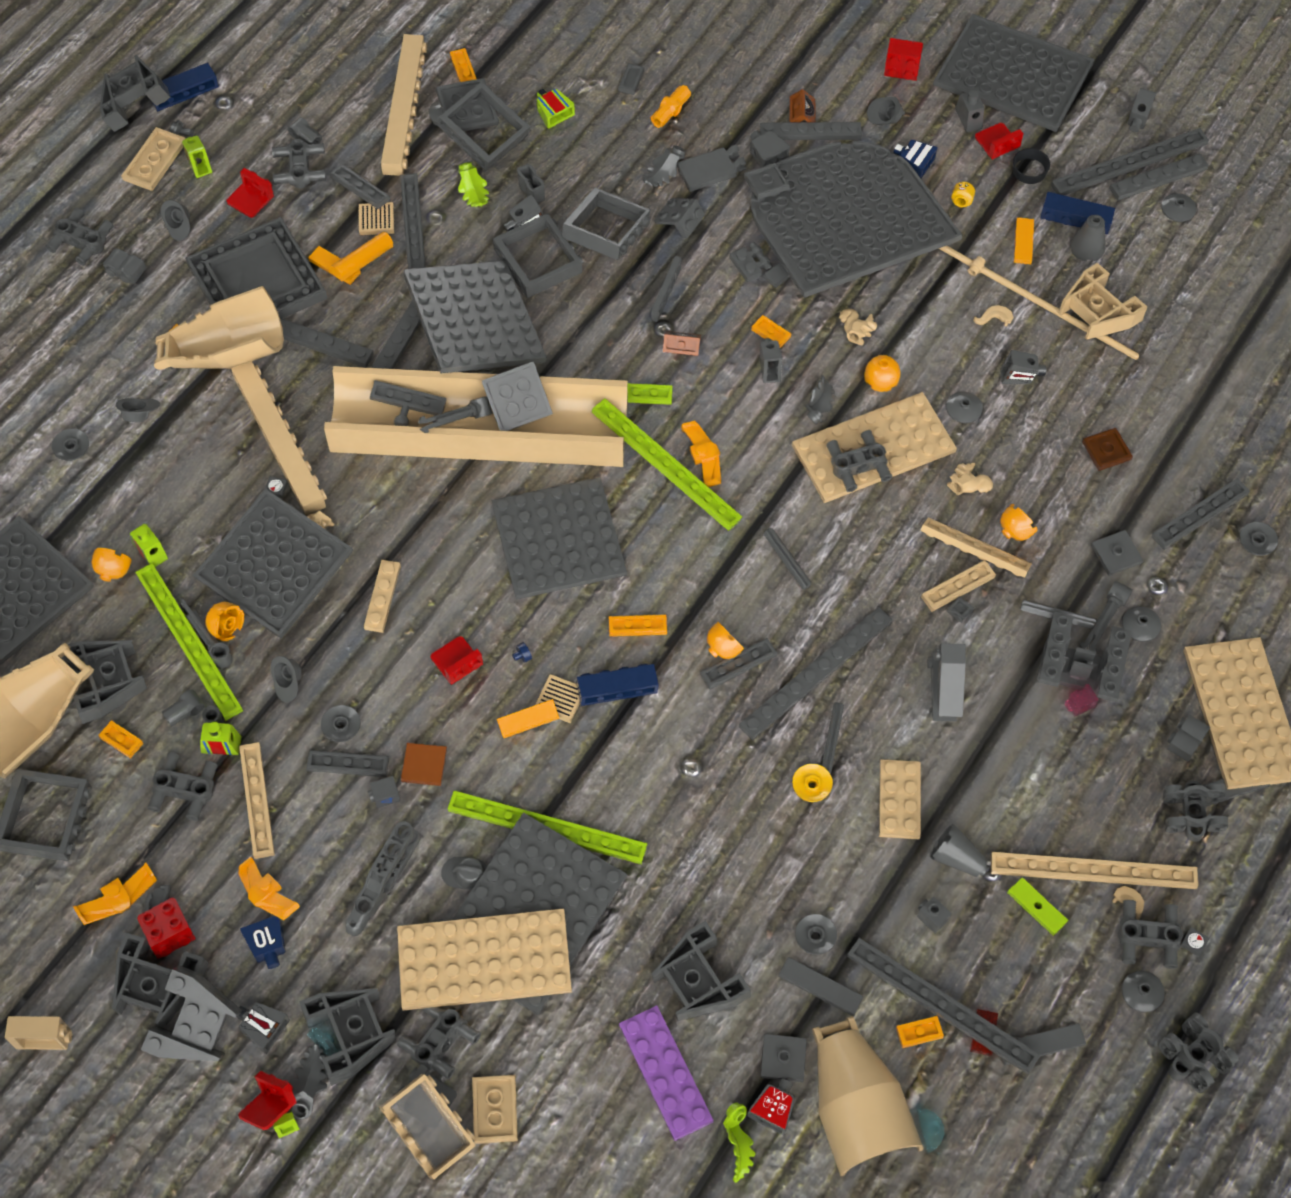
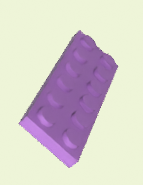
M658 1006L619 1023V1027L673 1140L676 1141L713 1123L714 1120Z

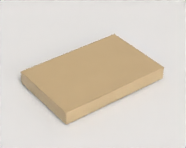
M516 1076L472 1077L474 1143L518 1141Z

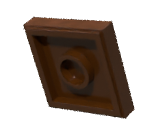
M1117 428L1083 438L1082 443L1098 471L1130 461L1133 458Z

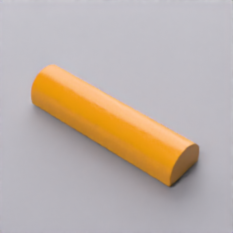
M381 232L330 266V273L340 281H344L393 247L391 237L388 233Z

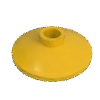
M806 764L795 772L792 785L795 793L801 799L808 802H818L830 794L833 781L830 773L823 766ZM814 783L816 787L810 788L808 785Z

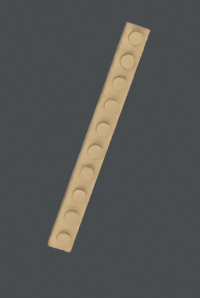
M1001 852L991 853V874L1186 889L1198 888L1197 867Z

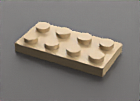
M156 127L121 175L122 179L153 191L182 150V141L186 138Z
M880 760L879 837L920 839L921 762Z

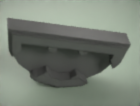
M171 885L159 886L160 888L150 893L145 901V911L168 900Z

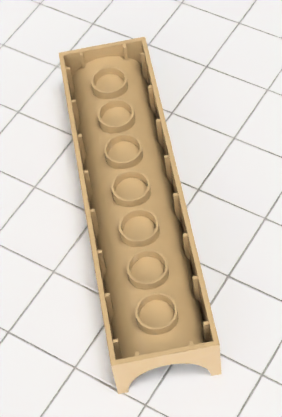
M333 366V414L331 422H325L324 430L330 452L623 467L624 437H619L592 413V409L605 398L627 417L628 381L540 376L553 412L552 415L509 431H500L494 414L477 419L467 417L428 429L429 432L424 433L420 429L433 422L418 424L420 417L425 416V419L434 415L409 409L407 415L409 420L408 426H395L394 419L400 415L402 407L370 400L375 380L446 398V404L443 413L465 407L471 400L487 396L482 380L498 374L462 372L440 374V371Z

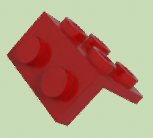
M998 123L976 133L975 139L993 160L1019 148L1024 133L1020 129L1011 133L1004 123Z
M243 168L240 171L243 183L226 201L229 206L253 218L274 197L269 180L261 178L254 171Z
M462 636L455 638L430 656L433 663L450 685L483 665L480 651L478 649L473 651Z
M170 898L137 917L157 959L168 956L171 952L187 946L190 942L196 940L175 898Z
M260 1071L254 1077L261 1093L240 1111L238 1116L240 1120L262 1130H268L297 1101L292 1092L293 1087L287 1080H281L273 1074Z

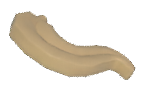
M995 305L989 307L981 318L974 317L973 321L976 324L984 325L995 317L1004 322V326H1008V323L1011 324L1014 317L1012 311L1008 308Z
M1122 886L1117 888L1112 902L1136 901V919L1139 920L1144 909V900L1141 894L1130 887Z

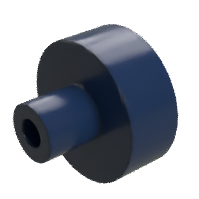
M524 642L516 645L517 652L512 654L515 661L522 659L525 663L532 659L531 653Z

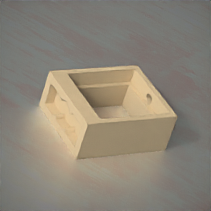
M8 1016L5 1039L15 1049L67 1050L68 1043L72 1041V1030L60 1017Z

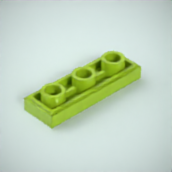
M1023 877L1008 890L1007 893L1053 936L1068 922V919Z

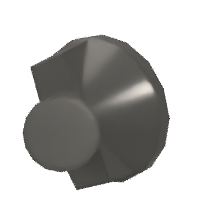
M180 120L173 121L169 128L172 131L171 133L176 135L193 136L194 134L192 129L183 128L184 123Z

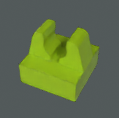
M292 1112L285 1113L273 1125L279 1138L300 1130Z

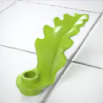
M472 162L458 165V173L461 175L458 191L459 193H465L462 199L464 201L468 200L467 205L471 204V207L486 205L489 198L485 195L489 194V191L483 187L487 186V181L477 173V169L475 166H472Z
M738 1102L729 1106L726 1111L727 1117L723 1122L728 1133V1139L734 1145L733 1153L736 1156L735 1165L737 1166L734 1170L735 1175L733 1178L735 1183L744 1178V1173H749L750 1169L748 1166L752 1167L754 1164L749 1157L755 1156V1151L750 1148L754 1143L752 1138L739 1126L740 1122L746 1117L747 1108Z

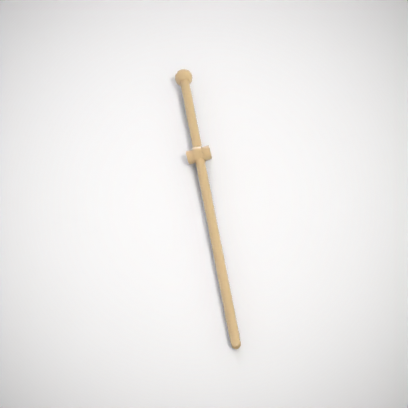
M947 245L938 248L968 265L969 269L967 271L970 275L976 276L982 273L1081 330L1088 331L1089 325L1066 312L1059 315V308L984 267L986 263L984 258L977 256L976 259L972 260ZM1107 335L1095 337L1135 360L1139 358L1137 352Z

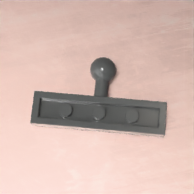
M376 380L370 394V400L402 407L400 415L394 419L395 426H408L409 420L407 415L409 409L435 416L443 413L446 404V398Z

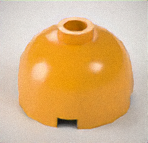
M878 355L872 358L866 365L864 372L866 384L868 382L875 391H890L892 387L897 386L901 375L900 366L891 356Z
M1011 504L1001 515L1000 523L1003 528L1001 532L1007 539L1013 538L1016 541L1027 540L1038 531L1037 527L1032 528V520L1019 507L1014 509L1015 504Z
M96 548L91 564L95 573L100 575L101 580L111 582V579H120L126 575L132 559L123 553L119 556L112 549Z
M231 602L216 603L209 609L206 615L205 625L207 630L215 638L221 641H229L235 637L232 634L237 628L241 630L244 623V612L239 606Z
M719 622L714 624L708 631L707 643L710 646L708 651L715 658L719 655L723 659H731L744 650L743 646Z

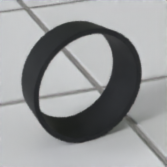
M1022 149L1013 158V174L1019 181L1026 184L1041 182L1050 169L1048 156L1038 149ZM1023 159H1034L1043 165L1045 173L1039 176H1027L1018 171L1015 165Z

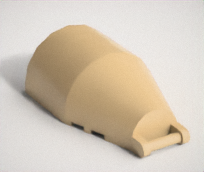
M261 286L210 305V310L203 314L199 312L195 315L196 318L189 323L185 321L169 332L156 337L157 357L154 361V367L158 370L168 367L231 369L279 352L283 347V328L273 300L265 288Z
M66 643L62 644L54 652L30 662L29 665L20 669L17 668L12 673L0 677V777L4 779L51 738L81 683L94 672V669L90 665L87 666L76 656ZM65 655L81 672L77 674L61 658Z
M848 1017L845 1021L823 1028H812L818 1048L819 1116L840 1176H844L849 1169L859 1163L887 1152L908 1147H917L918 1152L922 1151L924 1148L900 1083L860 1034L854 1017ZM832 1033H836V1034H833V1035H831V1036L826 1037L825 1039L823 1038V1036H826V1035H829V1034H832Z

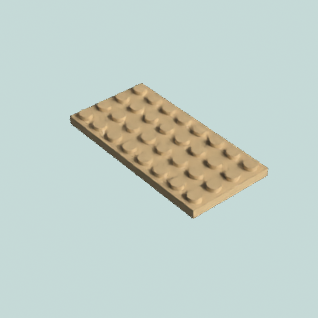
M923 392L792 441L793 449L824 503L852 493L846 491L842 479H839L833 473L832 457L826 447V444L832 440H837L841 452L845 453L865 447L866 445L861 438V433L871 430L876 442L884 446L886 450L887 466L892 477L953 454L957 450ZM877 469L853 475L858 486L855 491L881 482Z
M1261 638L1185 647L1183 651L1206 725L1211 727L1208 732L1227 790L1291 782V729Z
M564 909L397 926L401 1004L403 1011L572 993Z

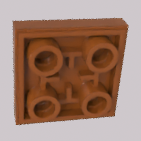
M407 743L401 782L441 786L447 747Z

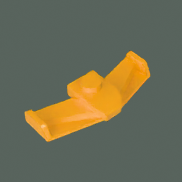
M696 421L683 423L681 429L693 443L690 446L695 465L702 463L703 483L707 487L721 484L720 451L718 446L709 439Z
M249 857L239 866L238 875L248 893V899L255 907H260L282 920L288 918L300 907L297 902L278 893L282 887L269 873L262 877L252 857Z
M145 862L123 885L119 878L100 888L104 897L78 906L75 905L73 908L84 925L123 913L131 908V905L157 879Z

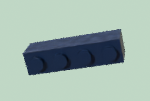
M207 62L162 80L168 87L171 98L158 106L153 102L152 104L158 112L219 87L216 75Z
M1047 192L1040 218L1081 228L1089 216L1099 215L1105 221V234H1108L1115 208Z
M641 664L632 668L622 667L614 671L603 670L596 674H582L577 677L576 686L580 705L585 706L658 693L659 683L654 664Z

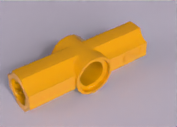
M685 85L679 86L670 96L663 98L660 107L651 116V122L655 127H663L672 116L676 117L680 113L682 105L691 96V91Z

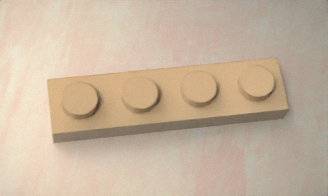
M381 560L364 623L365 630L384 632L401 568L399 562Z
M984 560L922 594L921 598L931 612L957 599L959 596L961 597L994 579L996 574Z

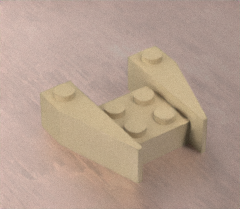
M1098 263L1083 272L1063 299L1058 313L1062 315L1072 309L1089 324L1085 337L1087 340L1130 329L1143 320L1147 310V306L1136 296L1121 303L1106 290L1105 286L1110 273Z

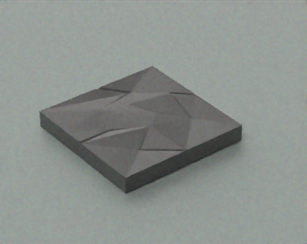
M282 217L185 258L191 273L210 305L263 286L273 300L279 317L285 318L328 299L325 288Z

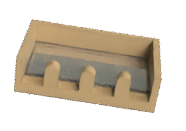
M420 1074L388 1101L380 1105L379 1108L428 1177L435 1179L476 1146L473 1142L475 1137L468 1128L464 1130L460 1124L462 1119L455 1110L452 1112L447 1106L449 1101L443 1093L439 1094L434 1088L437 1084L430 1075Z

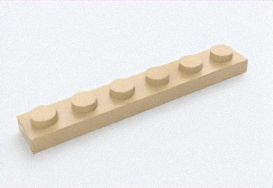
M929 517L921 528V531L927 536L935 537L947 545L960 548L961 551L971 553L980 560L989 561L998 568L1011 571L1016 576L1025 578L1031 568L1032 563Z
M259 742L241 745L239 748L254 859L274 856L275 851L261 746Z

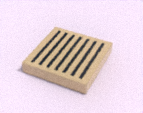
M387 202L379 209L371 204H359L360 235H376L383 231L388 234L394 233L393 202Z
M550 674L535 705L553 699L560 720L571 723L580 705L577 686L575 683Z

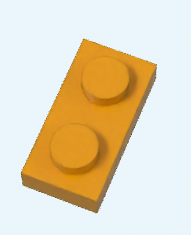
M764 315L752 325L753 332L764 339L770 338L772 341H778L780 348L791 338L790 332Z
M112 720L98 735L100 739L130 759L143 745L142 740Z
M938 1016L896 1027L902 1048L944 1037Z

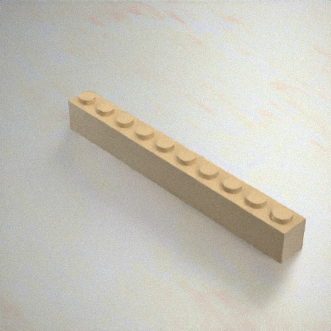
M404 34L381 160L383 175L400 176L404 173V169H407L408 161L406 156L410 154V146L408 144L412 142L411 129H414L415 103H418L419 100L417 91L421 89V81L419 79L423 77V68L421 67L425 65L424 53H427V43L424 42L423 35Z
M251 361L231 368L233 377L305 516L325 508L324 500L327 499L323 489L319 490V482L316 475H311L310 471L312 469L309 462L303 460V457H305L301 447L297 448L295 435L289 433L290 427L287 420H282V411L279 405L275 406L274 402L276 401L272 392L268 393L266 380L260 378L261 371L258 365L254 366Z

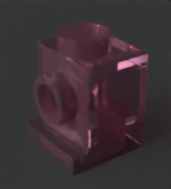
M1086 684L1082 691L1076 690L1070 694L1069 699L1065 701V706L1076 717L1095 708L1099 699L1090 685Z

